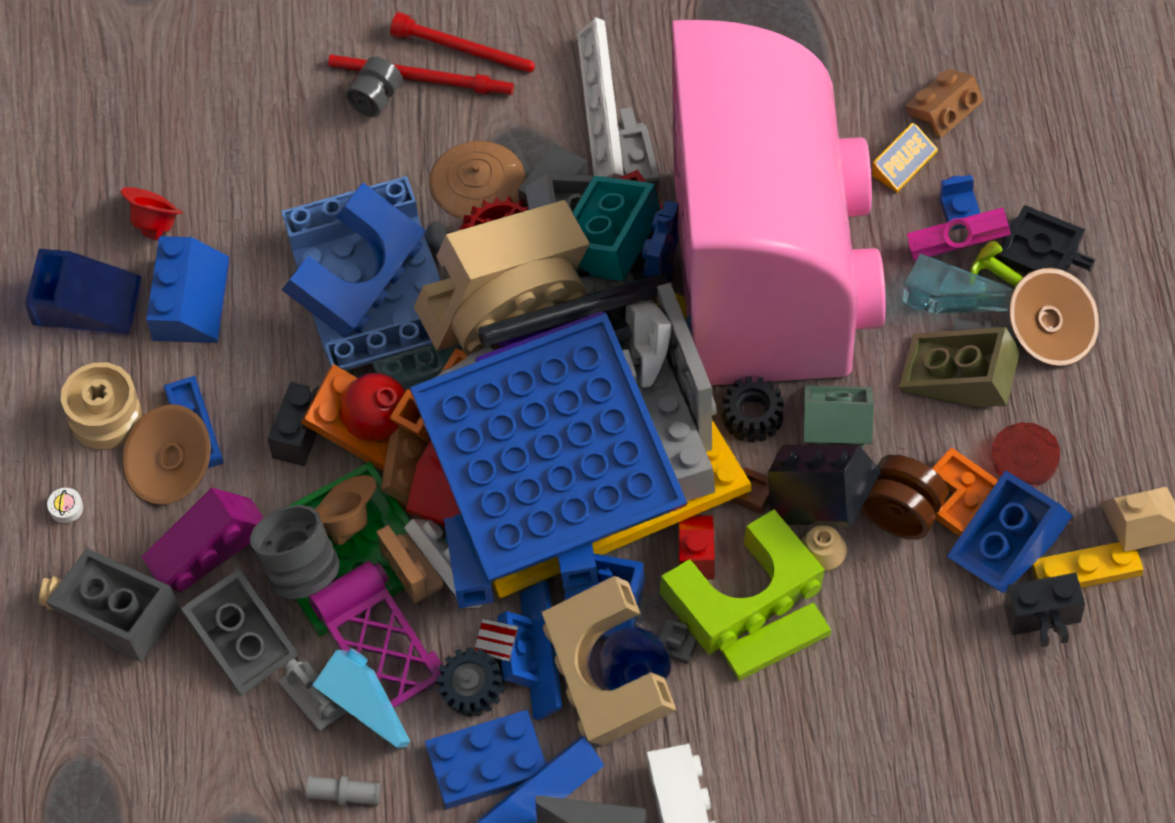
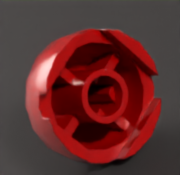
M381 373L365 374L352 381L340 399L342 409L340 417L348 432L365 442L367 440L378 441L377 443L387 441L390 435L400 427L390 419V416L405 393L404 388L391 376Z

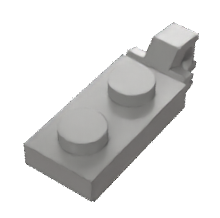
M632 107L620 109L621 127H618L624 175L638 169L647 183H654L655 186H659L660 177L647 125H644V123L636 124Z

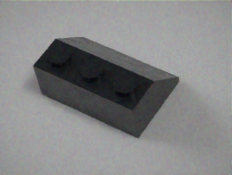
M782 445L768 470L771 511L775 510L787 525L852 526L881 470L860 445Z

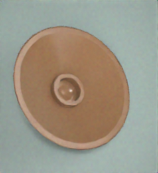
M470 141L450 148L437 159L430 173L429 187L433 199L441 209L454 217L464 219V215H471L472 206L482 208L481 203L483 199L490 204L494 203L493 201L496 196L500 201H506L508 196H510L513 203H516L519 200L518 189L525 181V171L518 157L506 147L489 141Z
M1042 268L1027 274L1015 287L1010 301V321L1016 338L1030 355L1046 364L1065 366L1080 361L1091 351L1098 337L1099 313L1092 294L1078 278L1060 269Z
M174 404L154 408L136 422L125 442L123 471L129 487L138 497L152 504H171L185 498L198 486L207 470L211 452L209 433L204 422L191 409Z

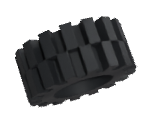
M752 376L746 377L745 384L742 383L741 379L735 381V388L730 385L727 388V394L724 393L722 404L723 423L725 427L728 426V432L731 435L737 432V439L742 441L744 436H748V442L754 443V437L758 436L760 442L766 440V433L772 437L775 435V428L780 429L783 420L784 400L781 397L779 388L774 389V383L770 380L764 385V378L758 377L757 382H752ZM747 402H758L765 406L766 412L759 417H748L741 413L740 407Z

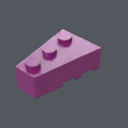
M211 487L141 557L156 580L169 585L171 590L182 592L249 545L254 527L264 517L251 498Z

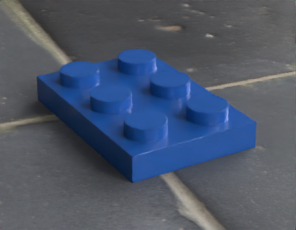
M528 710L425 740V746L445 809L517 788L546 764Z

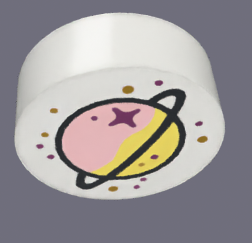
M60 488L54 491L48 498L47 507L49 513L59 523H71L78 519L83 512L82 499L74 489Z

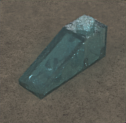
M919 254L904 284L903 302L916 310H925L933 314L1006 312L1010 308L1013 288Z

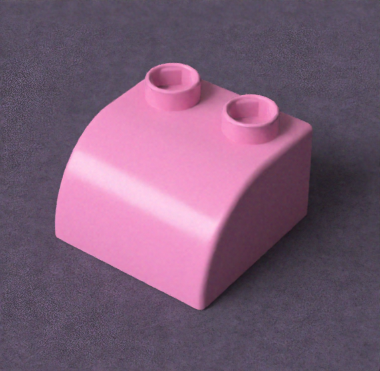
M674 20L671 24L674 179L676 203H679V238L684 297L686 298V317L691 314V336L711 386L735 384L736 380L741 379L742 383L745 384L746 377L752 376V382H757L758 377L764 378V382L769 380L776 382L846 377L851 373L853 367L855 330L882 328L885 323V282L880 251L876 248L852 249L848 217L867 216L871 212L872 182L867 141L862 137L839 138L834 91L830 75L824 64L800 43L784 35L752 25L717 20Z

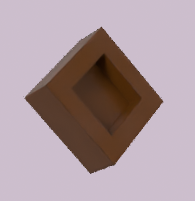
M744 467L743 471L751 482V491L730 501L761 514L770 498L768 476Z

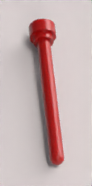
M396 12L390 27L391 36L400 39L405 37L411 38V36L418 37L527 73L535 69V64L531 60L418 25L408 14Z

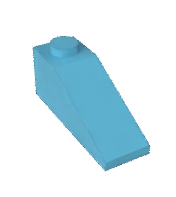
M351 648L349 651L336 650L312 686L395 747H407L410 739L374 670L365 665L368 659Z

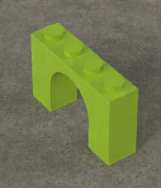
M775 510L748 524L745 531L743 544L765 569L771 583L761 593L748 598H734L724 595L708 582L690 559L661 576L659 594L684 624L689 625L688 630L708 655L718 649L725 650L729 648L744 633L757 631L764 625L766 620L774 615L781 616L787 613L794 603L802 598H812L822 587L825 569Z

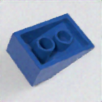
M1005 470L947 557L1001 593H1004L1007 585L1013 584L1055 543L1072 518V515L1061 504Z

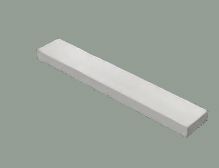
M594 18L577 34L593 173L595 176L618 179L624 176L605 21Z

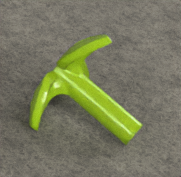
M989 241L972 262L968 274L970 290H973L975 278L981 269L990 270L1013 287H1016L1023 278L993 257L1003 251L996 241Z

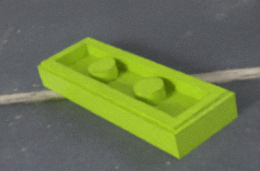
M813 602L736 640L732 646L721 650V654L737 680L740 681L830 636L831 628Z

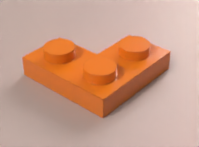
M951 447L932 467L946 482L948 490L953 493L941 507L940 511L936 513L935 520L960 537L998 480Z

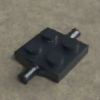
M1024 205L1018 217L1008 224L1011 235L1004 237L1001 246L1003 251L997 254V260L1026 274L1042 268H1056L1066 271L1072 264L1091 272L1096 259L1078 253V246L1084 237L1085 229L1027 205Z

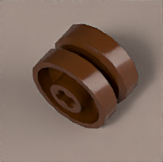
M887 455L881 458L877 465L881 473L865 500L861 511L869 521L894 536L912 540L926 537L935 520V513L940 511L949 493L946 482L928 465L914 458L903 455Z

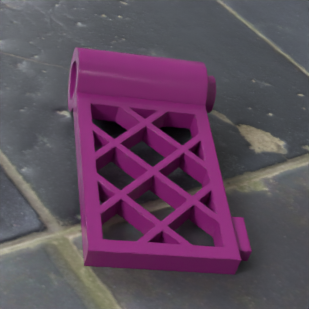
M367 561L331 582L319 592L308 596V600L316 616L326 626L340 650L349 651V647L357 649L359 653L361 650L382 655L378 673L375 672L379 681L384 680L400 684L398 697L390 701L392 707L396 708L436 684L437 676H441L438 669L443 664L434 650L429 654L426 652L386 589L384 583L389 580L382 566L379 563L373 565L370 561ZM384 601L392 613L389 625L368 620L371 608ZM366 612L365 619L357 618V616ZM394 618L401 628L393 626ZM347 622L363 625L359 643L344 640L337 628ZM367 626L387 631L383 649L363 644ZM391 632L406 635L410 641L408 654L387 650ZM413 648L415 649L419 657L412 656ZM385 656L406 660L402 678L381 674ZM410 661L425 665L431 677L421 683L406 680ZM404 685L413 687L403 693Z

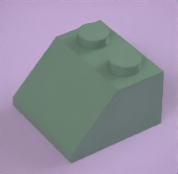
M805 385L803 442H810V445L844 443V445H860L861 448L865 447V444H872L874 414L872 387Z

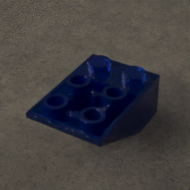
M39 248L25 306L32 325L129 334L142 276L72 251Z

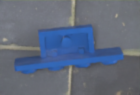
M540 581L521 593L522 615L505 611L497 616L499 623L518 627L510 660H501L503 680L530 688L533 718L536 720H542L562 708L559 673L555 664V656L557 654L553 643L549 642L543 630V625L546 623L542 612L551 608L549 583L545 581Z

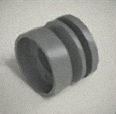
M304 505L283 507L262 518L254 527L250 537L251 547L259 564L263 566L264 574L269 580L271 589L279 597L298 599L313 595L328 586L337 576L340 567L338 555L333 549L331 540L327 537L326 529L319 514L312 507Z

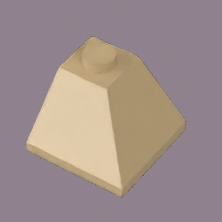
M1167 486L1101 501V507L1125 552L1175 541V501Z

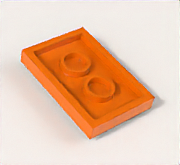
M333 364L328 369L301 424L364 461L371 462L374 467L384 472L389 439L381 443L371 440L365 442L348 432L340 417V412L342 411L340 399L348 385L358 378Z

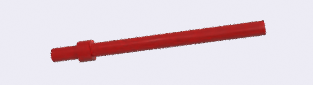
M330 54L328 66L360 72L367 60ZM393 64L400 71L404 79L474 89V93L486 95L489 92L513 95L514 83L493 80L488 75L477 74L474 77Z

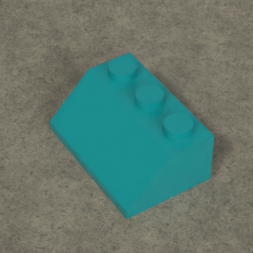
M594 175L573 211L574 217L590 243L579 266L590 275L611 280H625L646 239L652 232L655 213L661 210L654 183Z

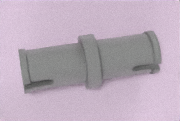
M309 776L306 799L338 801V805L345 806L347 802L379 806L381 783L350 781L349 777L341 776V779Z

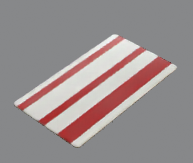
M482 619L474 650L481 649L493 658L509 661L518 627Z

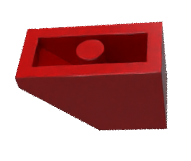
M695 515L679 522V565L690 559L707 580L715 579L713 515Z

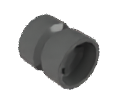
M370 57L360 70L359 76L355 77L347 88L345 98L361 114L368 117H377L387 105L388 98L392 97L403 81L402 75L389 61L380 57Z

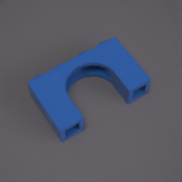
M363 182L336 218L364 238L371 246L376 258L374 277L360 283L348 282L335 276L308 255L282 288L284 293L344 338L353 330L359 333L370 319L366 314L371 306L377 309L388 294L384 290L385 286L389 281L395 284L406 270L402 263L407 257L412 260L424 244L419 240L426 232L425 229Z
M461 514L444 518L459 608L494 603L491 582L488 583ZM592 543L558 556L564 590L599 584Z

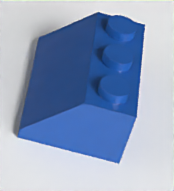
M159 236L146 319L152 341L218 343L229 269V256L192 237Z

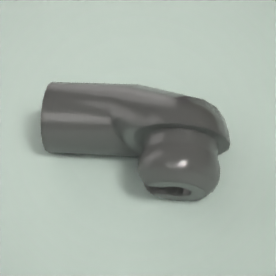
M436 221L428 224L425 235L428 243L437 252L445 235L448 234V230L441 222Z

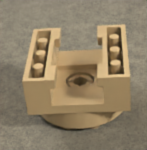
M565 200L446 234L436 258L441 267L447 269L451 278L424 285L416 300L414 309L437 351L460 344L465 354L469 356L471 353L478 352L486 347L482 345L478 337V329L481 326L586 296V288L576 270L590 243ZM498 343L490 345L494 351L500 349Z

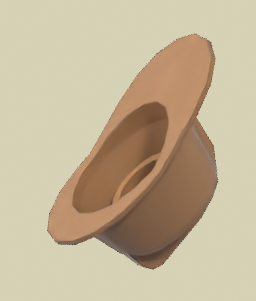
M361 475L344 480L336 485L320 505L314 509L319 514L327 535L332 537L337 545H343L355 533L367 525L366 503L377 488L376 480L371 476Z

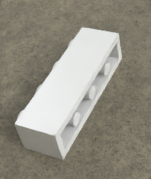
M690 744L647 752V767L660 822L715 823V821H708L706 810L711 809L710 798L707 788L700 789L698 777L703 776L699 755L692 756Z

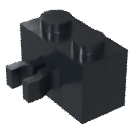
M1075 572L1007 585L1004 607L1012 635L1040 630L1039 640L1041 647H1046L1049 645L1050 640L1048 636L1049 628H1053V631L1059 635L1061 644L1068 642L1069 634L1065 625L1081 623L1085 600Z

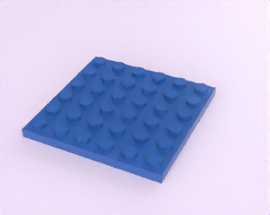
M607 313L410 387V392L488 583L687 506L686 498Z

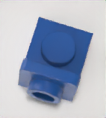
M972 175L952 176L947 180L941 181L939 201L946 222L980 214L973 192L974 179ZM957 225L952 230L965 228V226Z

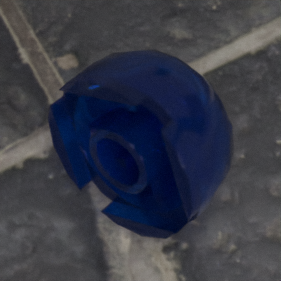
M630 627L613 633L605 640L599 652L598 668L605 686L610 688V690H615L649 673L661 676L666 680L671 671V660L658 636L644 628Z

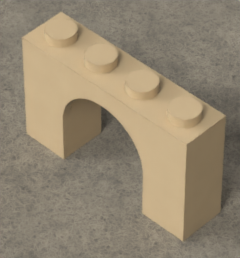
M616 576L542 612L546 623L543 625L544 633L549 642L553 643L557 654L555 656V664L559 672L566 678L569 687L566 689L567 697L572 706L577 709L580 717L578 721L579 730L582 736H585L589 742L601 746L677 711L665 678L649 673L610 691H602L595 684L591 676L589 659L597 639L607 630L640 614L629 582Z

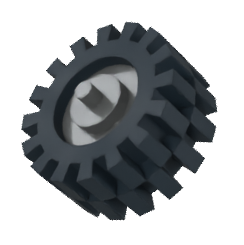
M472 647L466 648V652H462L461 649L454 651L456 656L451 658L448 655L445 658L447 661L446 666L440 665L438 669L441 672V676H437L436 681L440 685V688H438L439 694L457 713L461 712L464 716L470 717V713L480 716L482 715L481 711L484 709L488 713L492 710L490 705L493 702L497 705L500 702L499 693L504 694L505 687L502 685V682H505V680H503V674L501 673L502 669L489 654L487 655L481 649L475 651Z

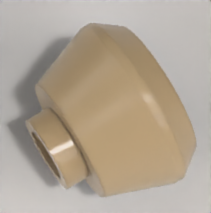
M816 526L806 533L801 540L825 571L835 569L846 557L847 546L845 540L830 526Z

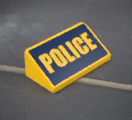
M911 123L873 162L872 176L898 193L937 153L938 149L917 125Z

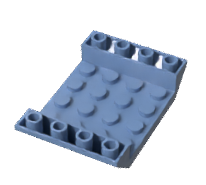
M407 176L369 186L421 226L416 200ZM356 190L281 211L297 268L309 255L342 280L360 283L374 277L376 258L371 246L364 238L336 218ZM425 234L419 240L424 244L412 260L407 257L402 263L406 270L395 284L389 281L385 286L384 290L388 294L377 309L373 306L369 308L366 314L370 319L359 333L353 330L344 338L312 314L329 367L334 364L347 371L434 346L414 309L422 287L441 281Z

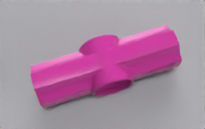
M1004 207L961 219H953L947 223L907 233L914 261L954 250H964L969 246L1011 235ZM957 225L965 226L968 230L967 239L962 243H954L950 239V231Z

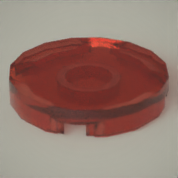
M1020 422L1009 425L998 433L993 442V466L1000 477L1006 470L1027 484H1036L1035 486H1038L1052 478L1059 467L1060 446L1056 437L1051 432L1035 423Z

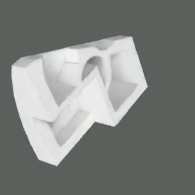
M642 300L626 305L625 321L630 326L632 338L627 339V342L631 348L634 365L641 364L639 380L641 387H651L665 360L672 324L653 300Z

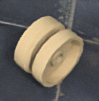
M97 362L82 366L67 378L62 387L60 401L72 434L82 445L93 449H111L123 445L133 426L142 417V409L132 379L125 370L117 365L108 362Z

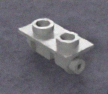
M293 659L285 665L286 675L279 679L278 683L320 732L348 712L312 686L319 675L306 660L304 662H297Z

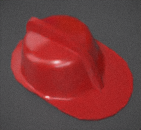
M125 187L120 191L121 195L130 203L131 225L140 229L141 233L150 239L159 240V236H162V233H167L172 229L177 214H183L182 210L177 209L167 199L154 192L135 187Z

